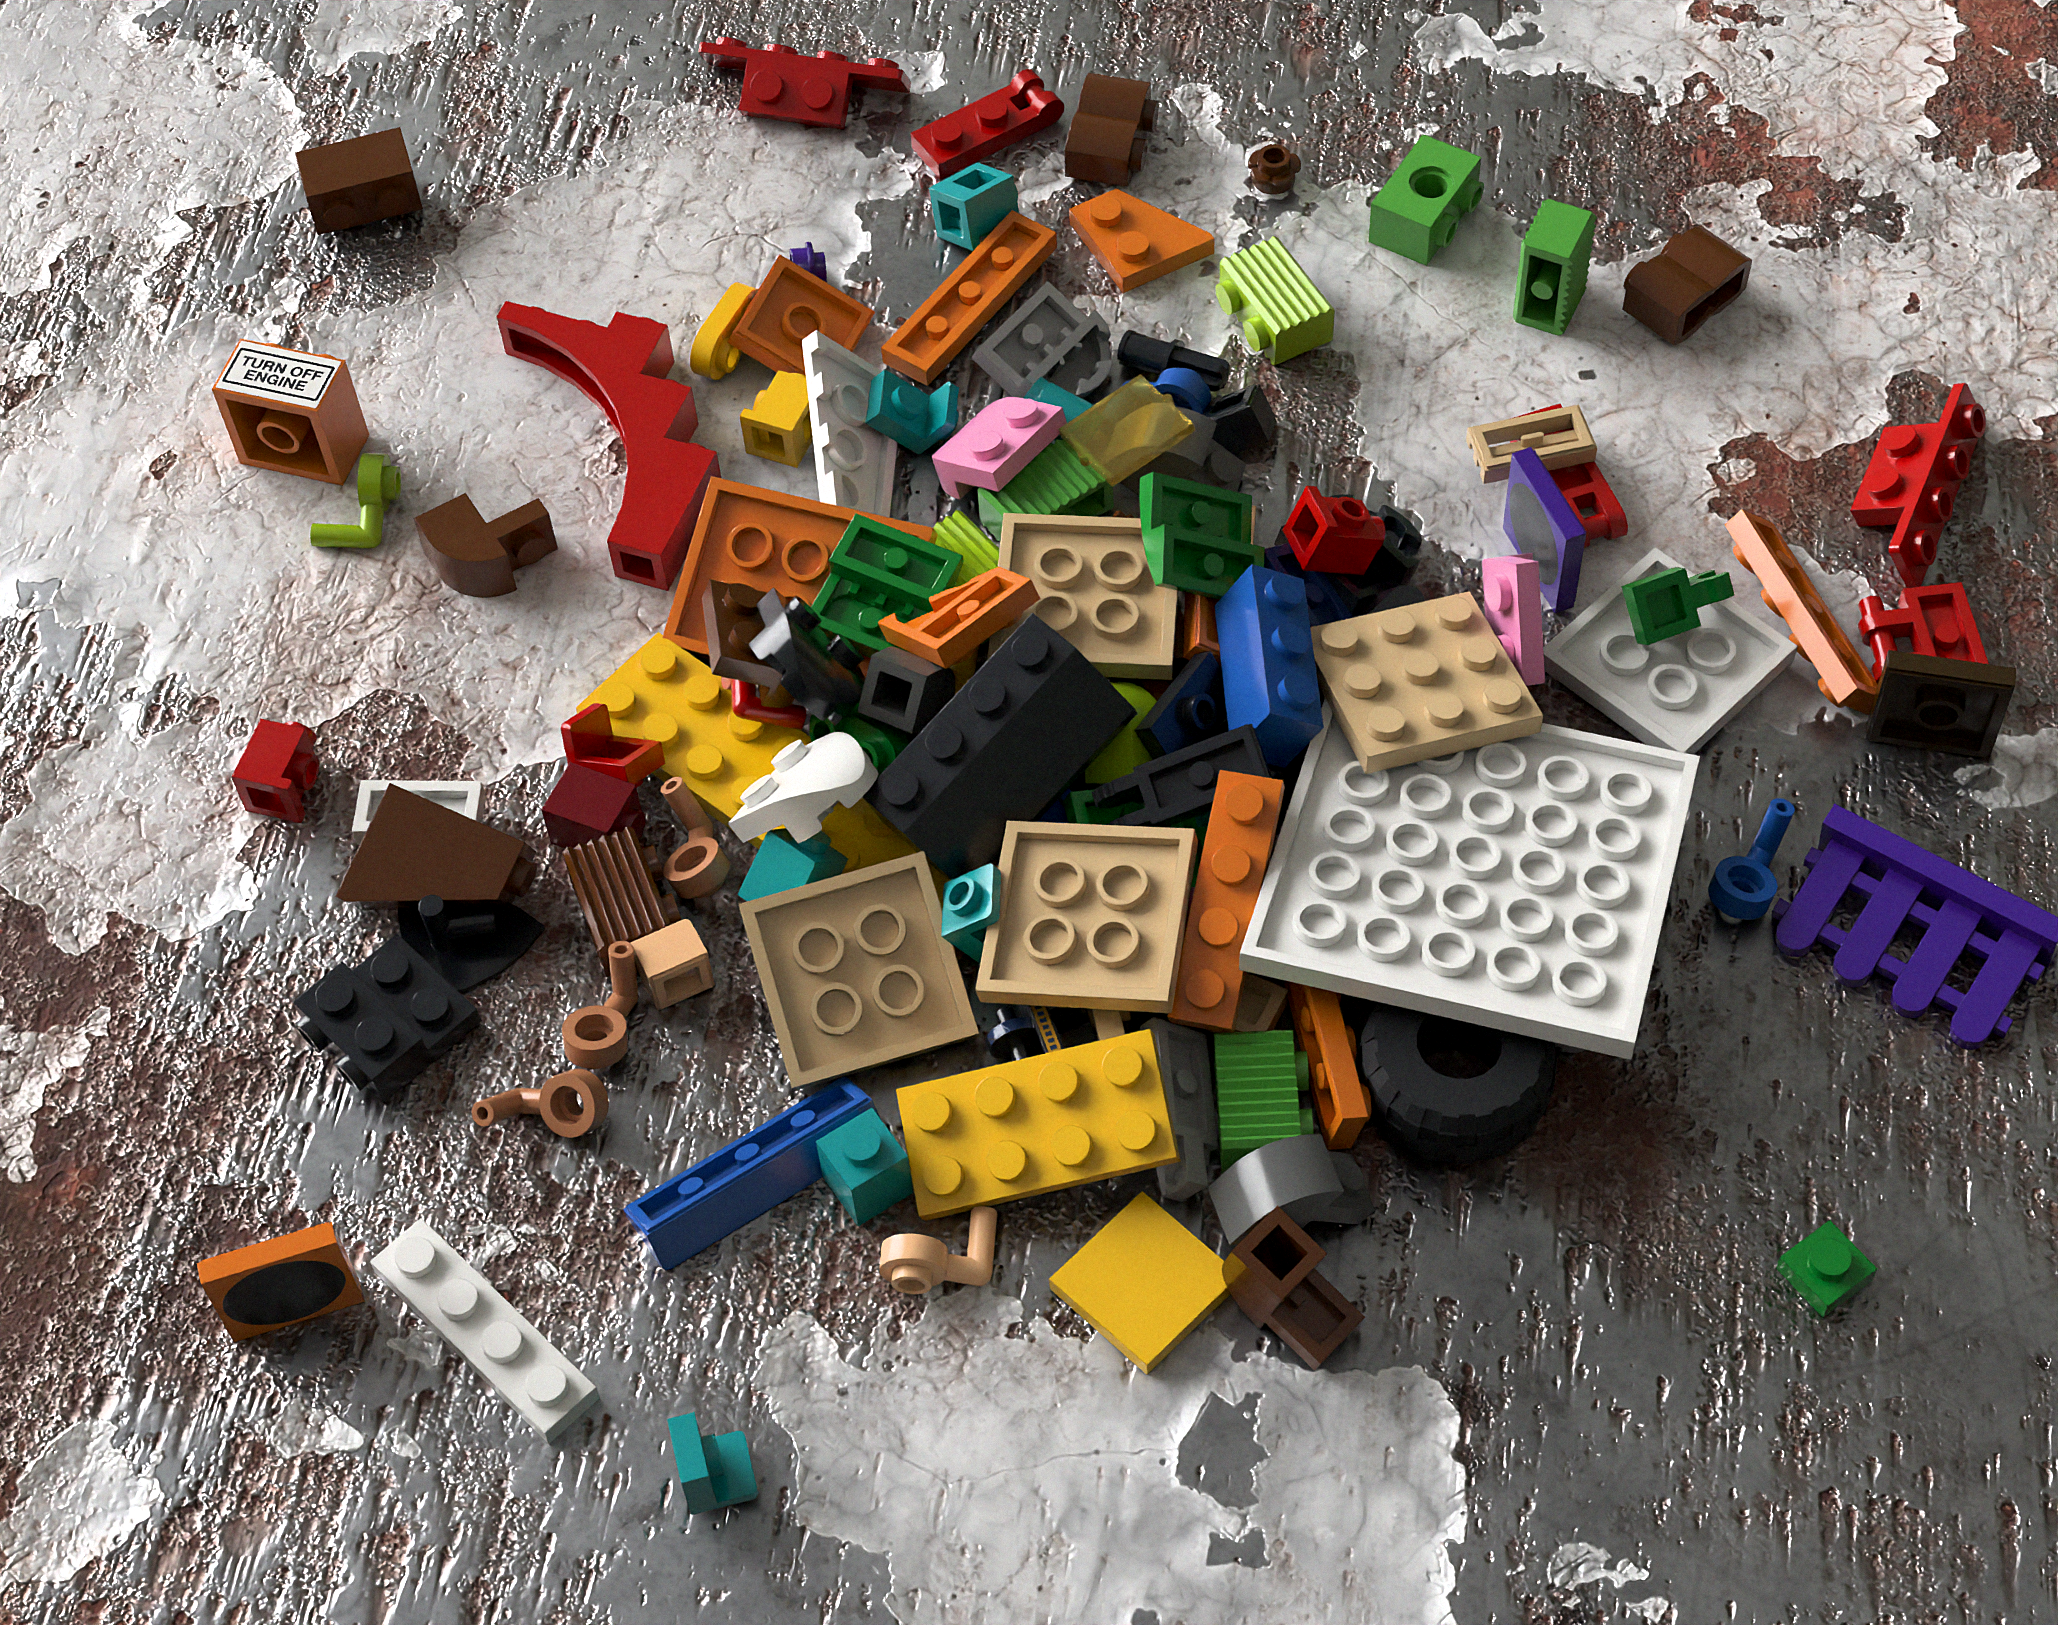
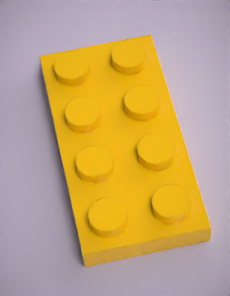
M1151 1029L896 1089L918 1215L925 1221L970 1211L979 1206H992L1181 1162L1156 1038Z

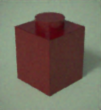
M572 762L568 764L541 809L551 844L565 849L567 847L575 848L579 843L587 844L590 839L599 840L602 835L611 836L614 831L622 832L626 827L634 828L639 841L646 821L635 784Z

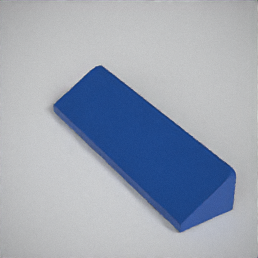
M842 1076L628 1204L623 1211L658 1264L664 1270H671L822 1178L816 1141L870 1108H873L878 1116L879 1113L873 1100L849 1078Z

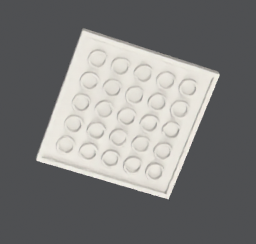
M1324 699L1321 708L1324 728L1310 741L1240 951L1239 970L1631 1060L1700 756L1542 723L1540 733L1365 774L1328 702Z

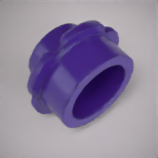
M805 242L804 248H790V261L827 282L824 252H814L811 242Z

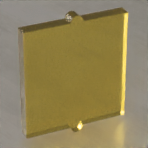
M1141 374L1058 429L1061 438L1078 453L1081 465H1090L1112 487L1196 431L1193 422L1175 407L1172 396L1170 394L1162 395Z

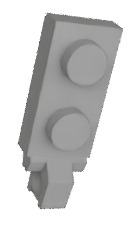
M1153 1017L1140 1026V1031L1151 1029L1155 1034L1181 1162L1160 1166L1156 1170L1162 1196L1184 1202L1201 1189L1205 1190L1208 1187L1206 1167L1209 1166L1210 1152L1218 1148L1206 1034Z

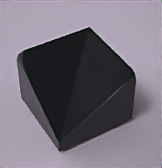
M1260 384L1250 385L1210 401L1204 413L1206 417L1217 423L1212 439L1233 455L1268 442L1276 424L1275 415Z

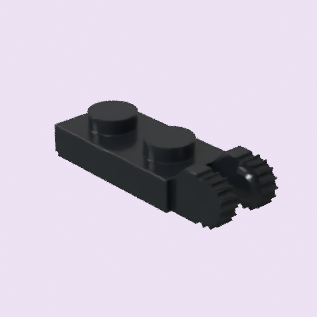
M1246 724L1133 767V773L1098 786L1092 792L1096 808L1106 809L1133 801L1142 794L1145 808L1116 818L1106 825L1167 828L1211 811L1220 770L1272 778L1256 729L1252 724Z

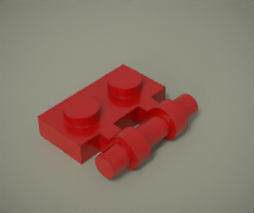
M1962 582L1904 588L1898 602L1900 609L1885 610L1882 599L1879 596H1868L1858 603L1862 618L1858 623V629L1862 642L1866 646L1871 647L1875 660L1871 669L1877 684L1879 683L1888 650L1898 651L1894 639L1900 637H1909L1914 651L1910 653L1989 664Z

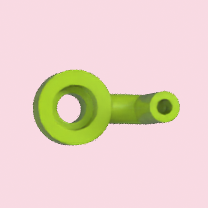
M363 453L361 455L357 480L358 500L361 508L360 525L312 523L310 531L312 546L371 549L381 543L384 511L388 510L391 500L399 499L401 493V470L399 466L391 465L388 454Z

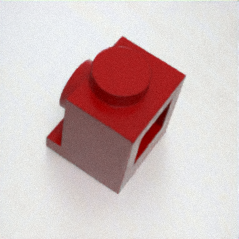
M1306 486L1282 530L1303 571L1364 575L1385 539L1383 520L1379 516H1370L1362 500L1351 497H1324L1317 486Z
M260 718L231 776L245 811L302 823L306 813L301 803V798L305 790H310L314 786L319 773V759L313 750L317 736L309 727L293 721L283 724Z

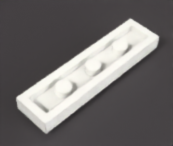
M422 1218L370 1261L374 1272L548 1444L600 1399L596 1386Z

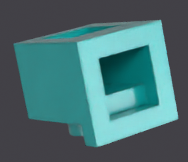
M978 162L929 188L937 237L972 251L980 244L979 237L989 235L1012 210L1019 213L1018 191L1013 175Z

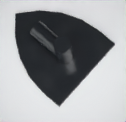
M427 895L420 900L418 909L398 910L400 937L459 993L467 992L500 975L524 956L545 930V926L513 904L511 908L446 909L441 897Z

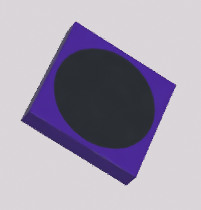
M1529 447L1512 453L1503 530L1518 554L1533 553V560L1539 563L1540 590L1554 613H1558L1574 607L1586 531L1536 451Z

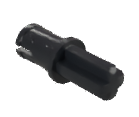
M1128 330L1123 335L1117 352V360H1120V365L1141 369L1159 376L1164 370L1169 368L1191 369L1204 379L1210 391L1213 392L1223 389L1228 381L1230 365L1226 360L1187 349L1182 340L1174 339L1170 343L1137 333L1134 330Z

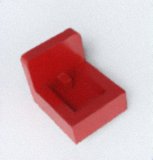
M593 703L561 725L563 747L568 764L572 762L635 784L636 788L644 782L643 778L666 764L661 741L613 736L606 704Z

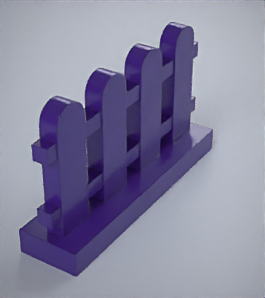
M1837 804L1833 805L1822 823L1818 850L1811 847L1804 859L1803 866L1811 869V873L1792 903L1779 898L1771 914V917L1780 921L1777 926L1775 941L1782 953L1790 957H1801L1811 951L1816 941L1838 951L1834 958L1833 974L1840 984L1851 988L1860 987L1869 981L1874 971L1896 982L1891 994V1005L1896 1013L1905 1018H1918L1928 1011L1932 1002L1941 1005L1955 1013L1949 1028L1951 1039L1956 1045L1967 1050L1982 1047L1992 1033L2003 1039L2005 1038L2014 1020L2003 1014L2021 983L2025 980L2036 986L2045 967L2049 968L2058 952L2057 916ZM1851 890L1869 899L1851 931L1847 933L1828 922L1847 891ZM1906 919L1927 929L1907 964L1886 953ZM1964 949L1986 960L1966 995L1944 984Z

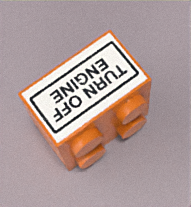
M240 338L212 388L240 464L343 486L369 437L346 361L328 354H313L284 348L275 343L265 344Z

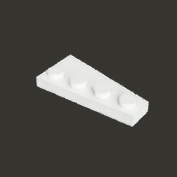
M815 330L802 340L820 502L890 518L897 442L865 424L871 380L882 371Z

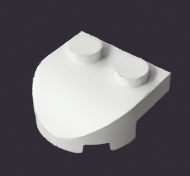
M833 732L807 745H804L801 740H796L786 746L772 759L771 763L776 769L771 775L760 778L742 793L740 798L745 804L730 820L728 825L744 843L783 824L799 844L822 830L821 822L829 813L834 811L833 808L839 801L846 808H851L874 784L878 777V771L859 743L847 733Z

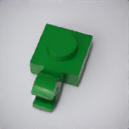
M1674 567L1621 586L1637 644L1647 646L1700 627L1701 623L1697 608L1728 599L1735 595L1729 572L1716 575L1715 570H1709L1688 578L1686 568Z

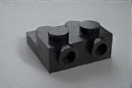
M398 934L394 935L353 970L343 961L340 962L293 1001L301 1017L294 1026L303 1039L317 1053H320L327 1047L338 1058L334 1062V1066L344 1080L357 1092L367 1087L383 1103L388 1101L482 1022L477 1009Z

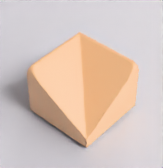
M683 919L630 942L634 947L638 973L657 1010L669 1007L715 985L708 952L690 920Z

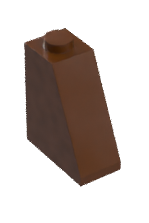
M389 783L335 897L360 910L418 909L420 900L427 895L441 897L446 909L511 908L515 897L519 896L522 898L532 885L537 871V863L533 862L536 851L519 839Z

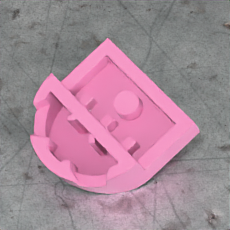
M1019 397L1002 398L986 406L931 456L943 490L948 495L959 500L974 486L999 492L1068 427L1063 407Z
M1533 553L1483 559L1482 574L1485 618L1525 685L1545 683L1539 563L1533 560Z

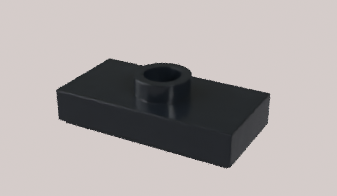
M1211 651L1193 655L1135 729L1136 734L1153 760L1209 739L1227 717L1222 669Z

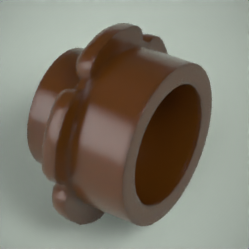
M1270 144L1251 154L1248 159V168L1251 169L1250 176L1252 182L1259 191L1276 195L1287 192L1293 187L1295 174L1301 170V161L1295 153L1290 154L1286 147L1279 144Z

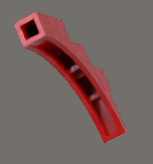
M505 301L496 316L505 353L543 367L575 386L603 412L622 441L627 458V476L622 505L607 539L615 577L669 591L687 557L710 477H722L717 451L709 450L697 443H689L699 425L692 387L682 385L675 380L666 379L675 362L668 325L656 322L651 318L636 317L616 311L608 327H604L589 320H577L547 312L539 307H528Z

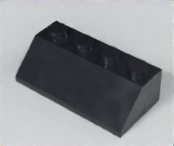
M1031 613L881 773L862 798L888 828L917 853L924 851L927 862L951 881L987 864H993L996 867L1000 861L1007 821L1037 822L1138 713L1076 647L1034 613Z

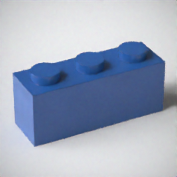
M1251 564L1214 606L1228 730L1252 724L1257 731L1267 763L1285 768L1324 728L1304 579Z

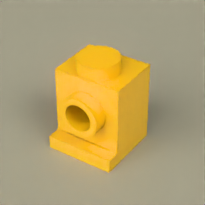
M778 370L768 389H762L758 393L753 409H743L740 414V422L746 453L798 468L813 441L806 376Z

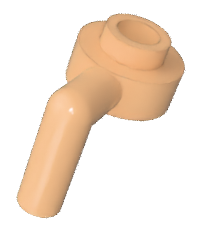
M985 1206L975 1207L971 1210L967 1257L949 1254L948 1247L943 1242L926 1235L899 1234L885 1239L881 1247L880 1275L885 1280L891 1282L895 1290L907 1294L926 1293L931 1290L932 1286H936L944 1280L973 1286L986 1285L991 1280L993 1272L997 1211Z

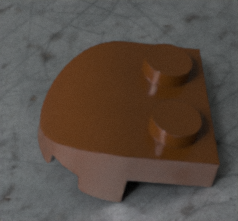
M710 579L703 593L702 603L712 674L759 685L762 706L775 708L790 706L795 698L781 685L782 675L765 660L758 659L749 645L766 627L756 604L767 592L755 590L745 584H729Z

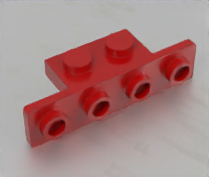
M718 37L716 43L700 42L698 53L708 65L745 71L738 111L743 116L844 130L852 86L910 93L911 81L905 72L899 69V64L883 58H869L868 64L848 62L849 58L847 56L832 51H818L817 57L797 55L798 51L796 49L781 44H768L766 50L747 48L748 44L746 42L730 37Z
M1967 383L1953 385L1938 423L1884 427L1850 509L1858 527L1898 524L1889 545V554L1907 588L1921 587L1929 565L1933 564L1936 558L1937 544L1945 523L1952 517L1955 497L1962 480L1968 476L1970 459L1978 438H1981L1985 432L1986 417L1984 409L1979 403H1976Z

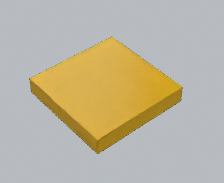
M1143 1191L1049 1278L1050 1290L1146 1375L1231 1294L1222 1275L1224 1260Z

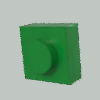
M1831 1220L1780 1256L1776 1267L1779 1273L1823 1318L1872 1282L1877 1271L1875 1265Z

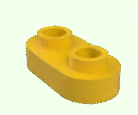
M735 282L727 289L694 339L690 354V367L693 373L712 380H719L726 373H731L736 368L741 351L727 342L757 293V288Z

